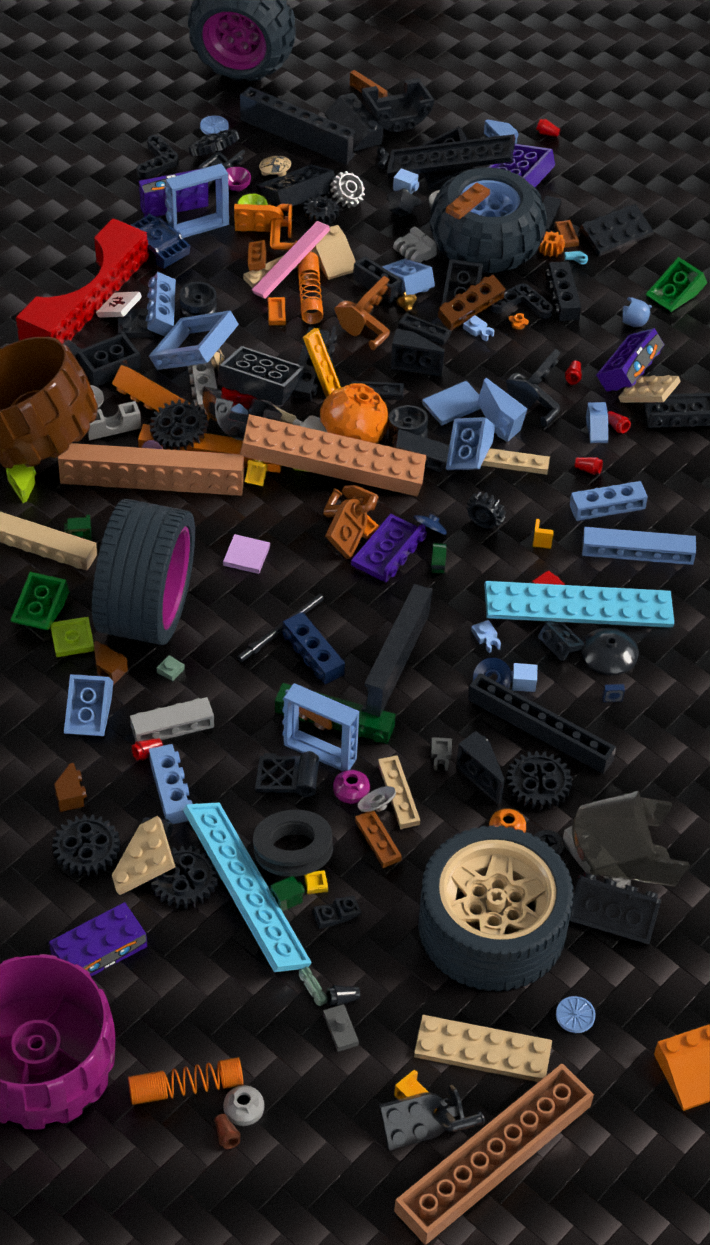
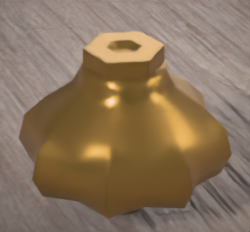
M404 292L403 297L396 300V304L404 308L405 311H410L417 296L415 294L406 295V292Z

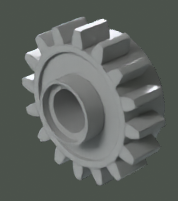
M345 171L344 173L340 172L332 179L333 182L330 185L333 188L330 191L334 192L333 198L337 197V203L341 201L343 207L347 204L348 208H350L352 205L355 207L363 200L365 187H363V182L358 176Z

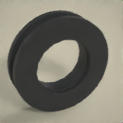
M286 810L272 814L258 824L253 834L256 861L266 871L280 876L291 877L312 873L323 867L329 861L333 852L332 830L329 823L320 815L310 811ZM289 835H303L313 841L309 846L295 851H285L273 845L280 838Z

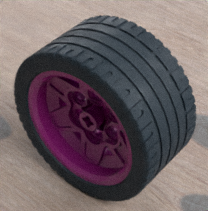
M123 499L117 504L109 518L104 537L102 538L94 575L92 618L94 627L98 632L159 645H165L169 642L181 617L192 571L195 548V522L190 511L130 499Z

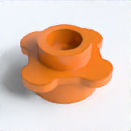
M522 313L509 317V321L512 322L511 325L515 329H523L529 323V320L525 319Z

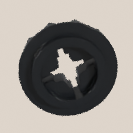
M542 830L533 836L540 838L542 842L547 840V843L558 855L563 852L564 841L558 833L551 830Z

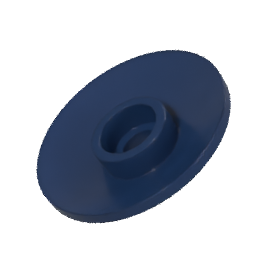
M429 514L428 517L414 515L413 518L423 525L441 534H447L444 527L438 522V517Z
M487 658L481 661L476 666L473 674V681L479 673L490 679L492 675L496 674V682L509 688L512 681V673L509 666L498 658Z

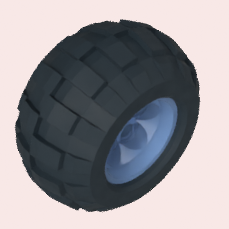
M490 167L463 171L445 182L434 199L430 214V228L439 250L449 259L483 264V273L509 271L521 263H525L535 254L543 241L547 223L544 203H542L541 195L532 184H529L525 178L518 174ZM475 183L490 189V195L460 220L446 213V207Z

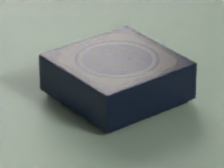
M624 684L604 685L603 702H623Z

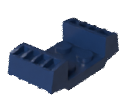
M148 214V216L131 224V226L147 232L148 249L156 254V265L164 269L189 255L190 245L182 238L179 232L160 217L156 218Z

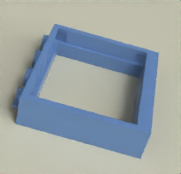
M222 163L166 179V187H164L167 196L165 200L167 207L166 219L168 225L179 232L182 238L229 225L228 172ZM216 180V213L177 224L176 191Z
M231 311L180 318L149 355V358L157 370L208 363L239 324ZM210 331L199 345L178 348L189 334Z
M294 683L290 690L287 689L283 698L284 707L282 712L284 713V719L282 724L284 725L282 735L284 736V746L300 753L312 751L319 756L320 762L341 771L350 770L357 759L359 711ZM299 707L341 724V748L300 731Z

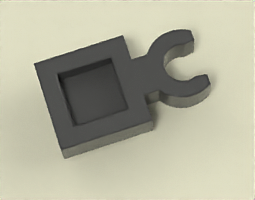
M432 738L431 758L434 759L433 768L437 770V765L443 764L445 771H447L449 768L448 759H451L452 739Z

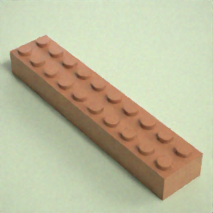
M250 414L240 452L241 455L247 458L413 496H418L422 486L426 455Z
M71 443L69 449L58 456L61 484L240 496L243 493L244 455Z
M560 1064L398 1197L395 1201L394 1212L425 1245L428 1244L590 1108L594 1094L565 1065Z

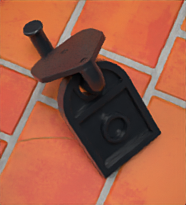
M557 349L546 358L530 378L520 373H513L506 380L509 395L524 407L529 409L538 400L549 410L545 417L540 418V423L544 427L548 426L560 411L559 404L538 386L542 380L540 377L544 378L550 372L549 367L553 368L557 364L558 360L556 358L561 354Z
M453 1085L449 1086L448 1096L443 1099L435 1093L424 1092L379 1105L387 1148L389 1150L436 1138L445 1130L451 1132L460 1130L463 1133L466 1132V1128L485 1123V1118L480 1111L476 1112L475 1115L464 1118L461 1099Z

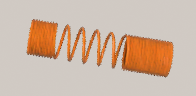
M310 251L297 264L301 317L308 324H316L323 319L322 295L320 294L321 283L319 282L318 256ZM308 286L318 287L312 291L305 289ZM309 292L318 293V295L312 297L306 296L305 294ZM307 310H318L316 313L306 312Z
M235 1057V1059L219 1060L217 1064V1080L213 1067L208 1062L206 1064V1084L198 1064L195 1065L194 1084L190 1072L185 1066L183 1069V1089L178 1073L174 1068L171 1073V1089L163 1070L128 1077L132 1105L167 1099V1087L170 1097L173 1098L174 1072L181 1093L185 1096V1069L188 1073L193 1092L197 1093V1067L205 1091L208 1092V1065L211 1068L218 1090L220 1089L219 1070L224 1089L242 1086L243 1075L240 1059Z

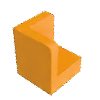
M536 519L533 547L551 549L553 530L540 529V519Z
M415 1070L395 1085L394 1096L398 1100L428 1092L417 1081L418 1073Z

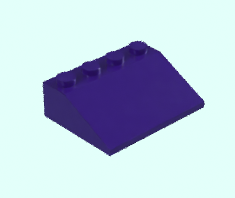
M515 144L512 162L492 164L489 167L504 169L525 178L529 184L536 187L555 167L552 149Z

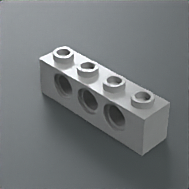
M210 360L208 363L188 366V373H192L189 375L190 385H194V387H191L192 398L196 397L193 402H195V406L200 405L201 409H204L202 400L204 386L217 389L214 367Z

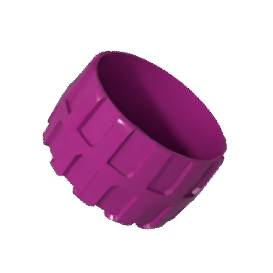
M40 954V956H17L7 959L0 964V1122L3 1124L7 1121L20 1123L25 1129H44L45 1124L56 1121L67 1123L82 1115V1108L88 1103L97 1101L108 1085V1072L113 1068L115 1062V1028L107 997L104 991L98 988L87 970L78 964L74 965L59 959L57 956Z

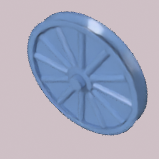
M208 116L201 121L200 129L208 135L228 130L229 124L221 116Z
M571 996L563 999L558 1004L556 1019L563 1029L572 1033H582L592 1027L595 1020V1010L588 1000L578 996Z

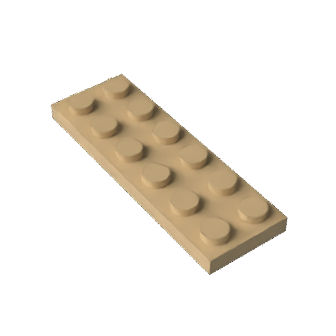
M422 1015L414 1057L540 1082L547 1075L552 1040Z

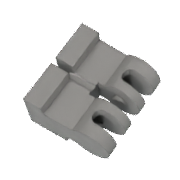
M413 227L410 229L409 234L403 238H398L394 242L393 249L402 256H405L406 259L421 263L423 260L427 261L436 256L437 245L434 240L427 235L425 236L421 230Z

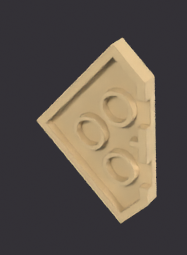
M158 816L139 825L112 874L114 885L119 895L175 868L164 827Z

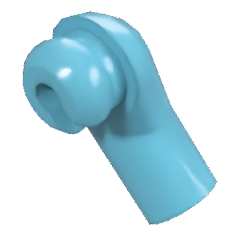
M581 251L564 252V260H574L579 264H585L588 261L587 255Z

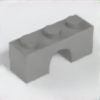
M136 401L118 405V412L112 417H104L101 409H98L96 419L89 423L90 429L87 432L89 440L140 429L141 416Z

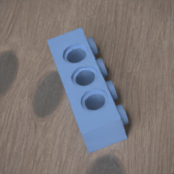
M157 272L148 282L149 292L147 298H149V303L147 305L148 315L146 321L148 322V330L165 337L174 326L176 280Z
M641 481L573 492L571 493L570 507L576 521L643 510L646 508L648 496Z
M173 744L150 748L149 760L165 819H168L173 824L189 821L183 809L186 804H192V800L187 799L189 790L187 783L183 784L182 779H185L183 768L178 766V763H180L178 751H174Z

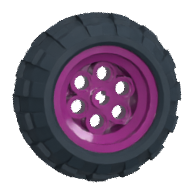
M193 0L188 13L189 39L193 48L198 51L200 60L205 65L208 64L216 74L220 76L223 74L235 81H243V79L248 81L260 80L266 74L271 75L277 71L288 59L295 43L296 27H294V12L286 4L287 0Z

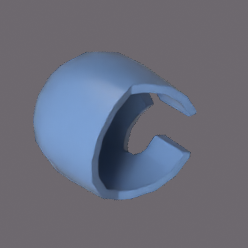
M628 297L627 300L631 301L629 307L624 305L622 322L632 327H642L649 319L652 306L642 300Z

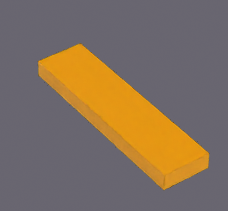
M314 328L303 336V340L324 394L327 397L333 391L341 388L320 331L318 328Z

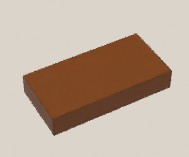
M570 220L554 222L556 232L559 235H563L565 240L564 248L579 246V239Z

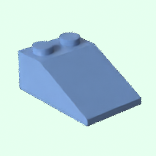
M402 259L382 266L403 280L401 295L406 292V295L427 292L429 288L435 286L432 267L408 259Z
M484 379L478 404L485 417L495 425L494 433L508 442L521 430L527 408L489 379Z
M486 417L454 419L446 470L480 469L493 443L495 425Z
M70 674L64 734L104 736L112 700L113 681L110 677Z

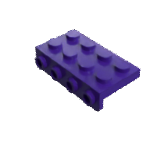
M390 514L351 560V565L387 582L390 577L395 576L399 566L405 564L408 555L414 553L417 544L425 539L427 534L425 531L426 526L421 523L417 527Z

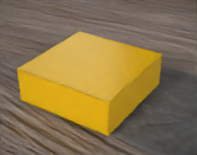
M325 870L304 875L307 894L328 892Z

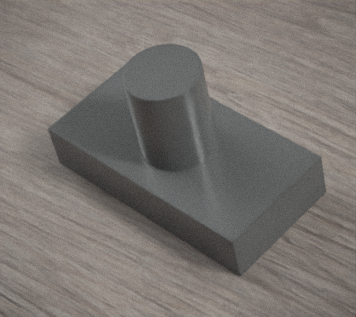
M344 1004L323 1010V1016L337 1051L358 1046L359 1041Z

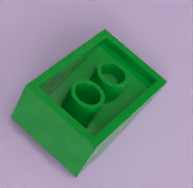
M678 257L646 293V296L672 312L695 297L707 284L703 272Z
M30 572L11 617V622L48 630L64 607L69 594L67 581Z

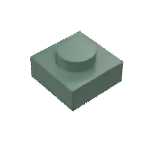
M168 656L157 667V673L172 682L184 670V664L171 656Z

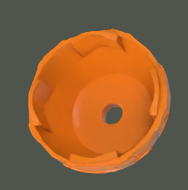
M353 383L338 388L326 397L320 408V419L328 433L376 444L387 433L389 426L387 406L380 395L365 384Z

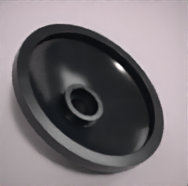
M614 628L597 629L590 632L583 640L585 645L581 649L582 659L589 668L597 673L610 676L621 675L630 671L638 660L639 650L636 642L631 636L621 630Z

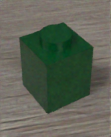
M294 876L271 885V893L282 912L303 903L305 891L301 882H297Z

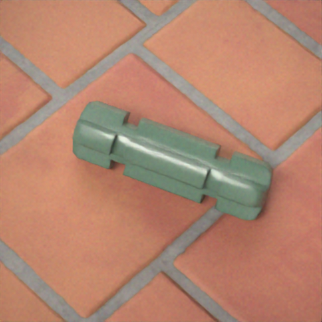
M308 967L299 970V977L305 982L304 985L311 996L314 997L315 1003L318 1006L325 1004L327 996L321 991L322 988L316 978L311 975V970Z

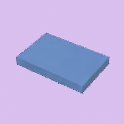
M467 381L422 400V404L441 426L481 409L478 404L479 394Z

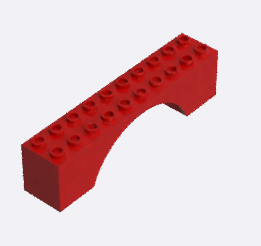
M113 218L94 237L96 263L101 267L98 275L89 284L72 293L54 297H35L16 317L19 341L32 337H52L58 339L62 344L67 340L71 341L73 336L81 331L82 327L92 319V316L116 291H119L120 287L129 280L130 276L138 271L139 267L148 260L147 232Z

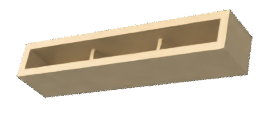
M0 512L1 543L87 571L97 556L95 542Z

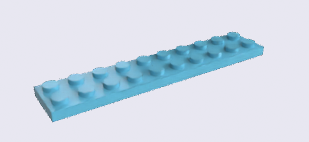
M486 581L484 584L487 618L670 628L674 626L671 591Z
M220 803L186 804L183 809L186 817L273 971L281 972L309 967L312 962Z

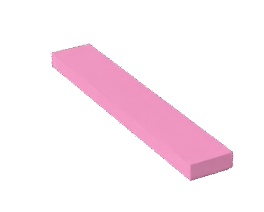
M316 221L252 289L253 293L265 299L330 231L329 226Z

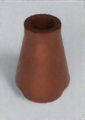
M226 1114L218 1115L214 1122L217 1128L219 1144L225 1149H232L240 1143V1133Z

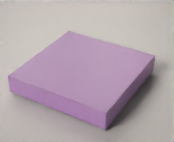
M234 534L223 560V566L259 574L269 551L270 542Z

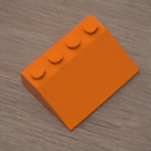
M710 1024L658 1041L654 1055L682 1110L685 1111L710 1102Z

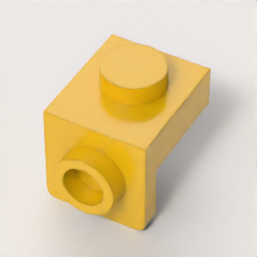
M248 460L244 482L263 486L268 465L263 464L264 461Z

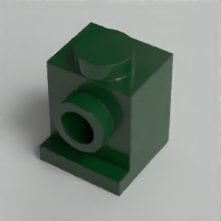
M86 515V518H68V523H64V532L91 541L90 515Z

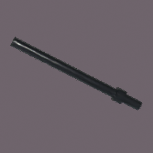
M318 594L287 619L301 612L306 614L324 600L323 596ZM283 622L258 641L250 643L247 649L237 656V659L243 662L249 656L258 653L262 646L282 632Z

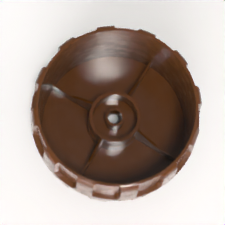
M52 337L27 338L0 348V463L4 468L12 469L14 465H25L27 468L37 466L45 458H56L65 453L73 441H80L89 431V423L96 419L98 412L95 395L84 370L70 349L58 339Z

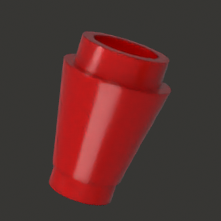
M540 119L536 128L540 134L556 138L560 132V128L547 119Z
M572 361L565 372V379L570 384H577L582 379L581 363L579 361Z
M612 411L608 412V423L618 433H626L631 426L629 419Z
M598 457L576 458L575 468L593 475L601 473L603 461Z
M160 738L136 741L132 745L133 756L136 760H145L149 757L150 748L163 746Z

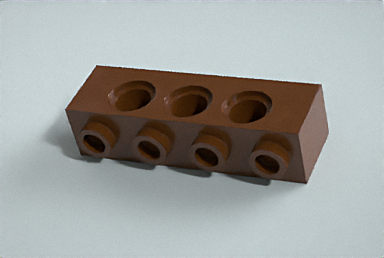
M494 275L485 277L476 286L472 285L463 294L456 295L449 303H443L439 307L438 318L447 329L452 331L474 315L502 299L505 288Z

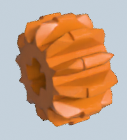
M552 230L549 233L545 231L544 239L538 247L539 253H543L544 256L548 255L550 258L551 256L557 257L558 254H562L565 247L563 235H559L558 232L553 233Z

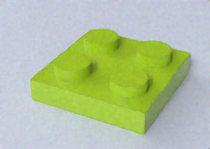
M88 617L58 621L51 624L50 628L56 657L94 651V642Z

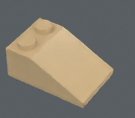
M338 225L329 227L330 231L311 250V252L317 254L319 267L328 280L353 273L354 263L356 262L346 236Z

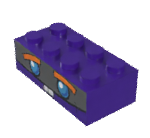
M196 170L139 181L140 207L144 216L146 217L148 214L155 217L166 215L167 207L165 200L167 196L164 190L166 179ZM208 182L176 191V212L208 206Z
M655 328L630 334L596 376L606 392L611 390L617 391L623 387L630 388L644 374L647 366L652 364L655 356L660 354V350L665 344Z
M124 902L49 941L51 955L74 965L78 964L93 976L146 948L147 938L145 931Z

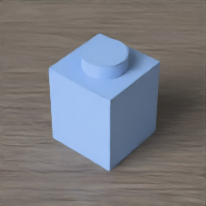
M401 168L394 177L393 190L406 189L411 194L417 191L419 187L418 174Z
M514 663L513 671H511L512 690L535 692L537 665Z

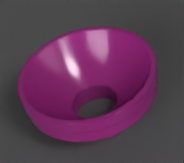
M241 167L226 169L228 172V189L231 191H242L250 184L251 175L248 170Z
M346 770L336 776L333 783V791L340 801L354 804L359 803L369 793L370 784L368 778L362 772ZM355 777L358 781L355 784H349L346 779Z

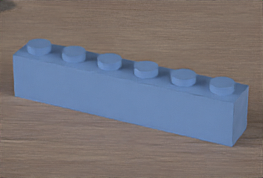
M584 527L582 556L694 564L696 536Z

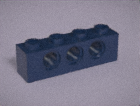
M303 612L283 621V637L285 640H289L294 651L303 657L304 663L312 668L317 679H321L326 685L345 675V662Z

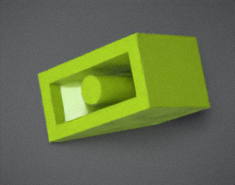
M14 465L12 469L6 468L9 483L23 503L27 502L35 485L34 476L36 471L34 466L27 468L25 465Z

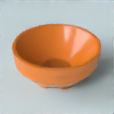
M501 809L495 812L489 822V826L512 827L515 830L520 829L524 833L526 832L525 818L513 809ZM511 816L515 821L508 824L503 821V818Z

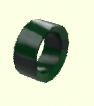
M433 543L431 573L444 574L446 544Z

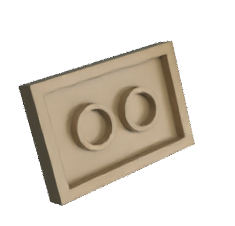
M640 376L636 380L635 385L624 389L619 395L620 402H664L681 381L679 376Z

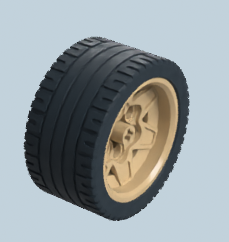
M481 826L454 835L453 838L446 840V843H442L439 849H436L430 857L423 875L418 921L422 945L425 947V951L431 961L435 962L438 969H442L441 971L445 975L448 974L451 979H456L461 984L464 983L468 987L472 988L473 986L479 990L508 991L512 988L518 989L520 986L524 987L529 985L530 982L537 981V978L543 977L545 972L547 973L551 966L555 965L565 944L574 894L572 879L569 876L570 873L565 868L566 865L563 860L561 861V857L555 853L552 847H548L547 843L540 841L541 839L536 836L533 837L528 832L524 833L523 830H515L512 827ZM460 892L466 896L456 900ZM529 903H532V904H533V907H534V911L531 910V909H530L529 907H527L526 905H528Z

